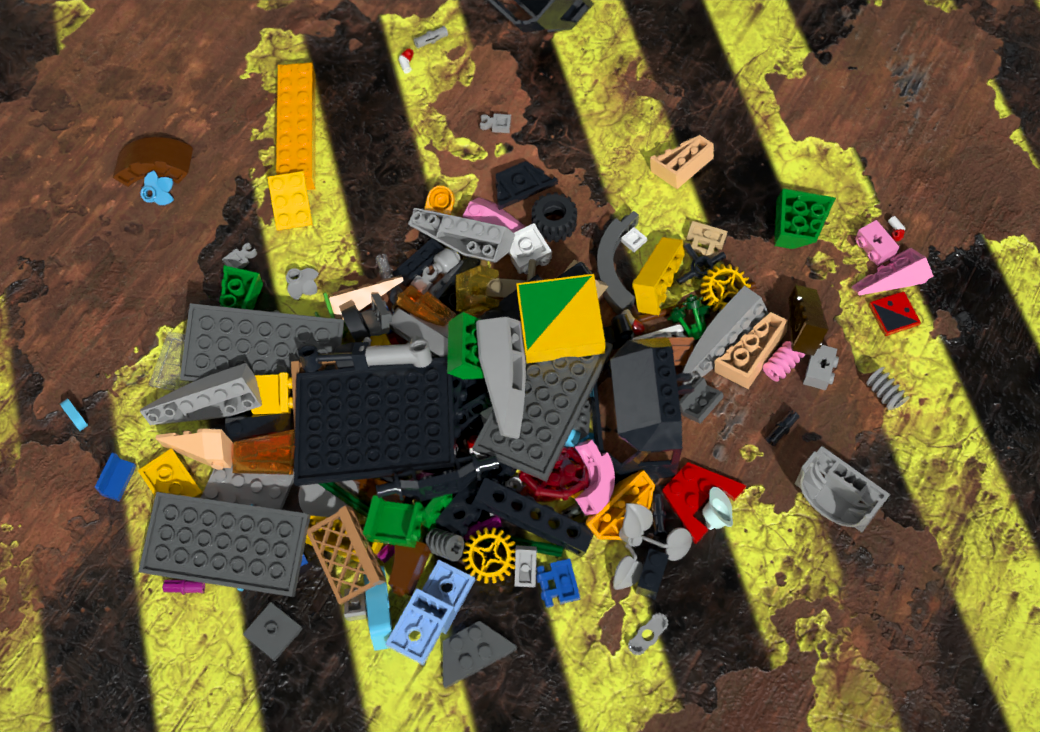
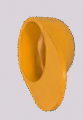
M446 186L434 187L427 196L425 210L451 215L455 203L454 192Z

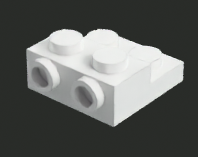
M534 223L514 233L515 237L509 255L519 274L523 272L528 274L530 259L536 260V266H545L550 262L552 251Z

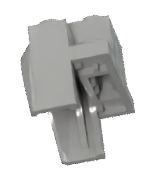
M822 446L817 453L814 451L802 466L795 485L801 488L806 500L821 515L837 524L855 527L860 532L865 530L890 496L888 492Z

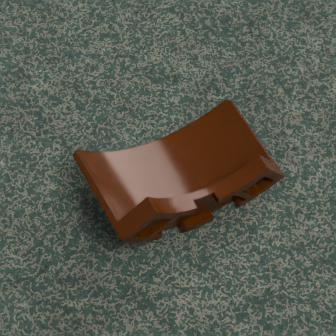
M150 137L139 139L128 144L119 152L113 178L129 187L132 183L144 179L148 173L155 171L158 178L168 177L173 179V182L179 184L189 172L193 148L186 143L170 138Z

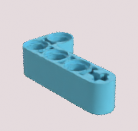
M380 566V568H381V570H382V572H383V574H384V577H385V579H386L385 568H384V566ZM363 574V575H364V585H367V584L370 583V582H369L367 576H366L365 574ZM386 580L385 583L365 591L369 631L375 651L388 649L385 644L393 631Z

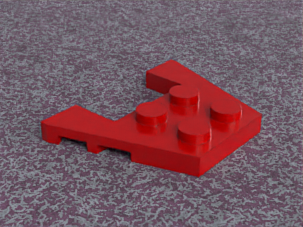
M687 462L664 487L662 494L682 521L684 528L686 527L691 534L693 542L697 544L708 532V528L698 521L694 514L709 499L710 489L712 487L720 488L735 502L747 486Z

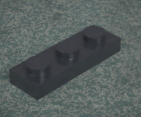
M432 238L392 272L393 276H402L403 281L401 283L405 287L408 286L417 275L423 273L426 267H430L434 263V256L445 248Z

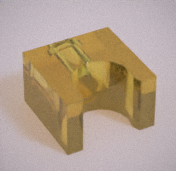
M480 265L457 274L456 311L476 315L498 307V299L486 296L488 283L499 277L498 270Z

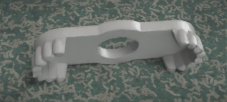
M656 613L652 615V619L639 629L638 634L632 640H629L628 648L632 654L641 655L649 646L657 642L658 637L668 626V619L664 614ZM651 630L654 638L651 641H645L642 638L643 631Z

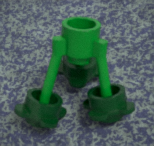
M690 294L686 297V301L681 303L686 305V307L684 306L681 309L679 307L673 308L669 312L671 316L667 320H672L673 323L680 322L686 330L688 337H694L695 341L699 340L707 329L705 318L710 316L709 312H711L710 306L701 304L700 300L704 299L703 296L697 297V295ZM686 308L687 310L692 309V314L696 319V323L691 325L692 329H689L683 320L686 316L684 312Z

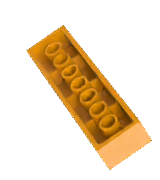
M312 63L278 65L276 175L304 171L307 190H315V72Z

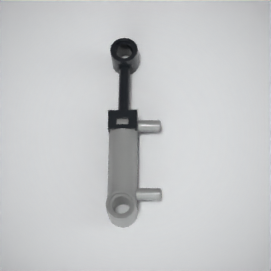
M417 335L411 336L409 344L370 346L371 339L365 337L363 342H355L352 353L320 354L314 345H305L298 351L303 370L306 372H314L322 366V362L353 360L355 370H369L372 365L413 364L416 367H426L432 362L428 342L426 340H419Z

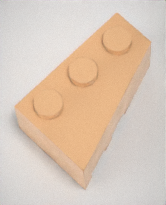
M699 135L681 143L678 148L665 150V153L658 157L654 155L650 157L651 172L678 189L714 158L713 143Z

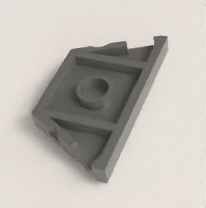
M480 621L443 641L444 688L447 689L516 651L517 647Z

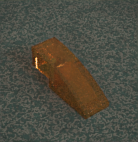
M412 285L399 294L396 303L412 315L443 327L457 315L428 291L423 294Z

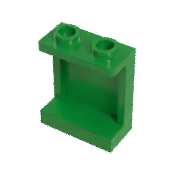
M373 495L363 535L368 541L415 548L416 542L421 537L420 526L425 520L426 510L420 502H416L415 505L384 501L382 497L378 498V496Z

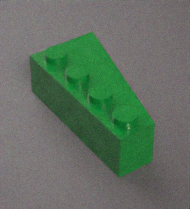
M224 265V278L221 285L222 293L219 301L220 307L253 310L263 286L260 274Z

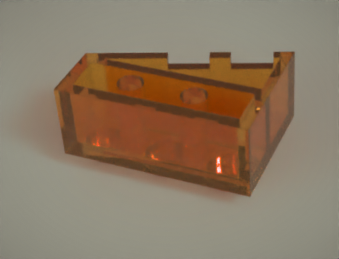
M295 429L234 442L232 473L293 475Z

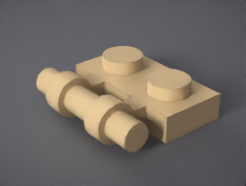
M692 221L687 240L693 241L690 245L697 254L712 258L719 254V252L714 251V248L722 250L728 231ZM698 244H704L709 247L708 249L699 247Z

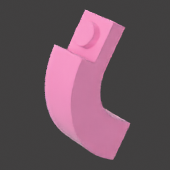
M593 440L581 442L575 447L586 464L589 473L590 486L575 498L585 516L598 514L607 505L615 484L614 468L608 452L600 454L597 445L594 444Z

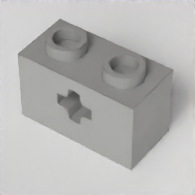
M822 345L820 349H817L814 356L810 355L803 382L804 385L826 390L828 384L832 385L835 377L832 369L837 367L839 357L836 356V348Z

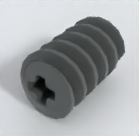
M433 528L423 538L422 543H425L431 550V553L452 561H458L463 554L464 540L457 534Z

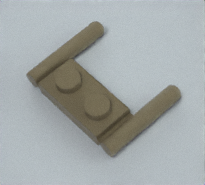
M480 260L478 296L507 297L517 289L516 283L527 282L535 276L536 260H529L527 281L487 278L488 261Z

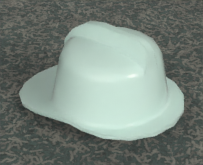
M712 487L709 492V502L702 510L707 528L712 530L714 528L720 529L724 526L731 527L733 525L731 502L720 488Z

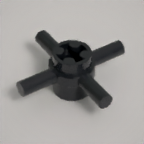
M690 243L686 244L683 247L692 260L690 271L676 278V281L681 285L693 277L703 280V276L708 274L707 271L713 270V265L726 258L725 253L722 251L712 258L707 256L698 257ZM704 265L706 269L701 272L699 267Z

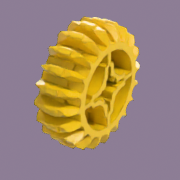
M721 264L719 268L714 266L713 271L708 270V274L703 276L702 279L705 282H702L700 286L705 289L701 290L700 294H706L702 300H708L707 306L713 305L714 312L718 308L720 312L728 304L722 302L726 297L733 298L743 286L751 287V284L745 283L749 280V277L743 278L742 275L745 272L741 271L738 273L739 268L737 266L733 270L731 264H728L727 267ZM717 276H728L726 281L714 278ZM734 281L737 283L739 290L735 288ZM727 285V292L723 295L724 286ZM712 286L718 293L717 298L712 291Z
M484 528V535L479 530L476 531L478 538L476 539L471 535L470 539L474 542L472 544L469 542L465 543L466 546L470 547L469 551L463 550L464 554H469V557L463 558V562H470L469 565L465 566V569L473 568L474 570L471 571L470 576L478 573L477 581H480L483 576H485L484 583L489 582V577H492L493 583H497L496 576H499L500 580L503 581L504 576L502 574L504 572L508 576L511 575L510 571L507 570L508 567L515 569V565L510 564L511 560L515 561V557H512V554L516 553V549L511 550L510 548L515 545V542H507L511 537L510 535L502 538L503 530H500L498 535H496V528H492L491 534H489L488 528ZM485 539H495L488 548L484 549L477 546ZM500 542L506 548V560L498 555ZM493 550L495 552L493 554L496 555L495 557L500 560L490 559L487 561V557L481 551L491 552ZM474 552L479 553L483 557L480 569L474 561ZM497 562L503 565L496 572L486 573L487 568L492 563Z

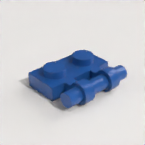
M570 559L550 563L551 571L545 572L544 566L536 568L538 574L536 578L537 582L540 583L542 590L541 598L545 602L546 608L554 606L552 599L554 597H558L560 604L580 600ZM554 579L556 589L550 590L548 581Z

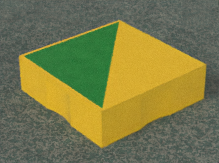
M594 274L516 283L526 363L550 361L562 357L605 354V338Z

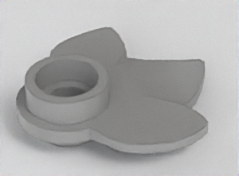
M297 268L290 269L286 275V281L289 284L287 288L289 295L293 299L298 300L302 294H316L318 289L313 280L317 278L319 273L311 268L303 270Z

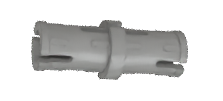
M445 26L434 31L429 30L426 34L414 38V44L418 49L430 43L434 44L437 40L447 37L448 31Z

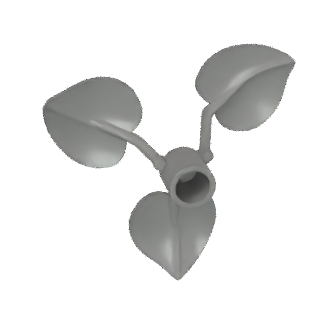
M626 503V514L619 537L626 542L625 547L629 549L632 557L625 556L619 562L614 575L613 588L616 590L627 588L637 583L640 579L643 565L640 561H636L637 555L632 546H639L642 540L666 548L665 554L669 555V560H679L687 554L691 547L692 536L689 531L680 527L673 529L667 537V544L643 536V531L649 529L653 521L651 511L640 504Z

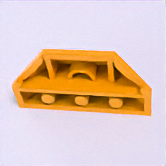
M640 470L619 481L614 486L612 496L607 505L598 514L588 515L585 524L597 539L621 540L619 532L623 527L626 503L640 504L650 510L655 484L644 470Z

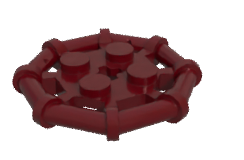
M564 446L552 470L558 471L559 474L551 472L547 482L522 471L518 475L519 479L524 481L535 492L536 496L561 498L563 501L568 500L570 496L590 486L587 466L580 454L575 450V447ZM571 457L578 463V465H574L570 461ZM582 473L581 478L575 477V474Z

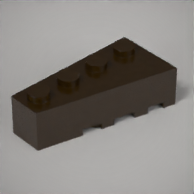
M795 285L789 296L791 349L795 352L814 356L817 349L821 348L823 338L829 329L817 290Z

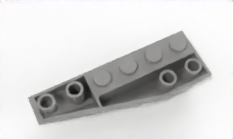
M414 208L409 221V225L464 256L494 263L510 252L515 234L505 226Z
M743 286L717 314L699 339L686 363L683 373H691L693 379L689 382H684L683 385H693L700 377L705 376L715 367V360L719 356L722 357L726 350L737 344L742 336L752 331L753 327L769 314L759 295Z
M509 317L478 320L476 327L479 360L500 434L518 439L523 418L526 381L525 349L521 321Z
M247 363L185 385L140 409V412L150 425L229 417L262 406L256 377Z

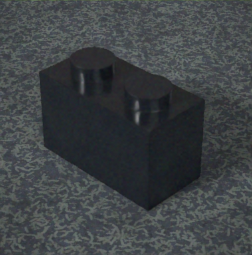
M649 548L636 594L656 600L668 562V554Z

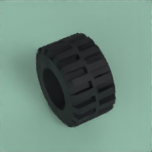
M554 192L552 195L546 193L545 197L542 195L539 197V200L534 202L531 212L532 224L536 225L543 238L547 239V242L555 240V243H557L559 240L564 241L566 237L570 238L572 236V232H575L577 226V208L575 202H571L569 196L566 198L565 194L561 193V195H558V192ZM552 214H557L562 216L563 218L557 221H552L547 219L546 217Z

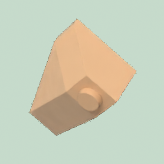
M397 276L380 280L374 285L372 283L364 284L356 290L351 287L329 293L335 319L344 320L341 311L353 305L357 307L358 311L372 302L371 294L379 293L382 296L401 283L403 277Z
M198 429L197 433L193 434L190 431H184L183 435L177 433L156 435L155 438L163 447L167 449L172 448L174 452L211 466L214 469L222 470L232 466L236 446L222 429Z

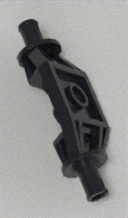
M471 453L469 457L455 459L457 471L448 470L435 477L428 475L417 481L415 470L401 474L395 472L393 482L375 485L378 498L397 493L401 501L404 500L403 496L425 501L461 492L476 477L478 481H481V472L499 468L497 456L494 455L478 460L475 453Z

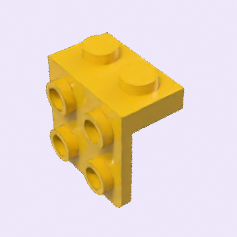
M286 372L279 373V375H255L262 406L251 409V412L253 414L291 413L293 397H291L290 389H292V377H290V374Z

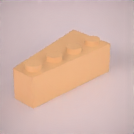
M770 312L753 327L752 331L742 336L737 344L731 346L722 357L719 356L715 360V373L749 389L762 370L764 363L768 361L786 334L788 320Z

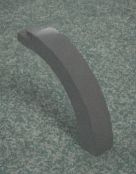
M635 211L625 215L621 221L617 218L613 220L600 241L597 254V279L608 285L603 296L618 315L624 310H630L634 306L635 297L618 279L613 263V257L621 242V238L638 225L639 214Z

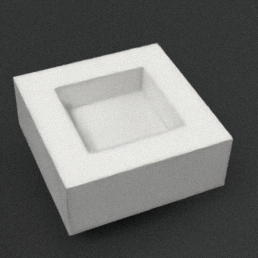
M633 227L621 238V242L632 252H636L647 242V237Z

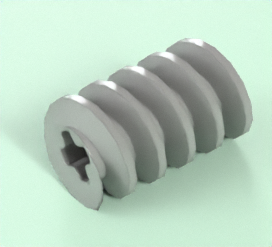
M881 367L869 377L866 384L869 387L872 386L871 390L877 392L876 396L882 398L881 402L887 404L886 408L888 410L896 409L903 405L910 396L903 398L902 395L905 391L901 390L898 392L897 389L900 385L893 386L892 383L895 379L888 380L887 378L890 373L883 374L882 372L885 367Z

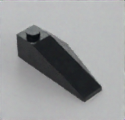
M465 256L427 292L420 302L429 311V314L443 317L449 323L450 320L462 312H467L468 300L472 298L473 286L479 278L480 260Z
M251 410L225 417L228 437L235 444L236 449L254 445L256 440L294 430V410H291V413L253 414Z

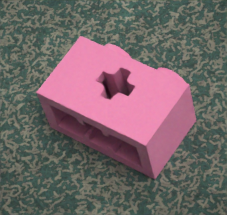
M877 220L859 229L855 238L857 245L863 248L868 258L877 266L894 257L899 249L898 244Z

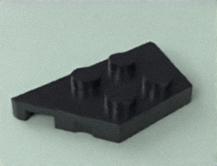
M527 161L496 173L495 184L498 209L501 210L558 184V179L556 177L550 178L545 175V171L534 167Z

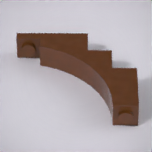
M374 478L353 480L358 486L357 489L366 493L370 501H372L373 495L378 496L375 485L388 483ZM397 493L382 497L384 501L410 505L413 501V498L403 496L404 500L401 501ZM417 541L415 548L395 545L394 564L388 584L396 595L402 597L405 594L413 595L431 553V550L425 543Z

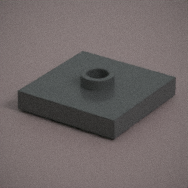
M270 602L243 633V636L273 661H276L303 628Z

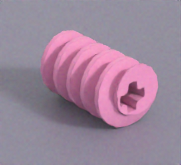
M786 341L768 359V362L764 363L763 371L769 378L778 382L779 378L784 379L786 377L785 373H790V368H794L795 363H799L800 358H804L805 354L792 351L791 341Z

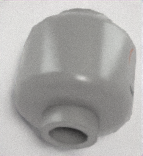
M446 248L434 256L433 268L438 274L446 275L461 261V258L455 250Z

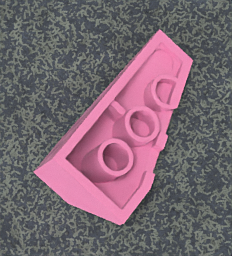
M479 197L470 201L463 214V218L505 226L513 233L526 227L505 210H499L497 204Z
M909 248L890 259L891 263L887 266L881 265L878 267L876 274L867 275L851 288L858 295L923 284L933 277L926 257L916 250Z

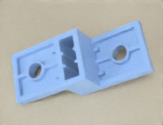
M438 560L422 591L416 588L385 644L386 647L424 666L440 634H446L475 582V578ZM450 583L453 585V589L447 593L443 592L441 589L443 584ZM412 631H418L421 633L419 640L411 641L409 634Z

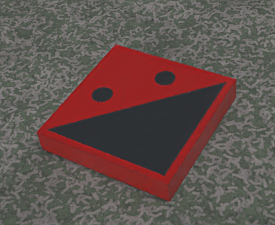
M904 291L869 303V307L885 337L919 326L921 323Z

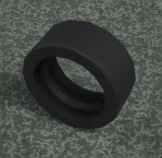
M355 305L341 311L355 342H362L365 337L370 338L369 331Z

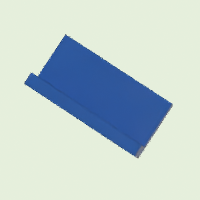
M112 452L95 485V489L101 496L120 501L137 466L135 463L120 459L116 453Z

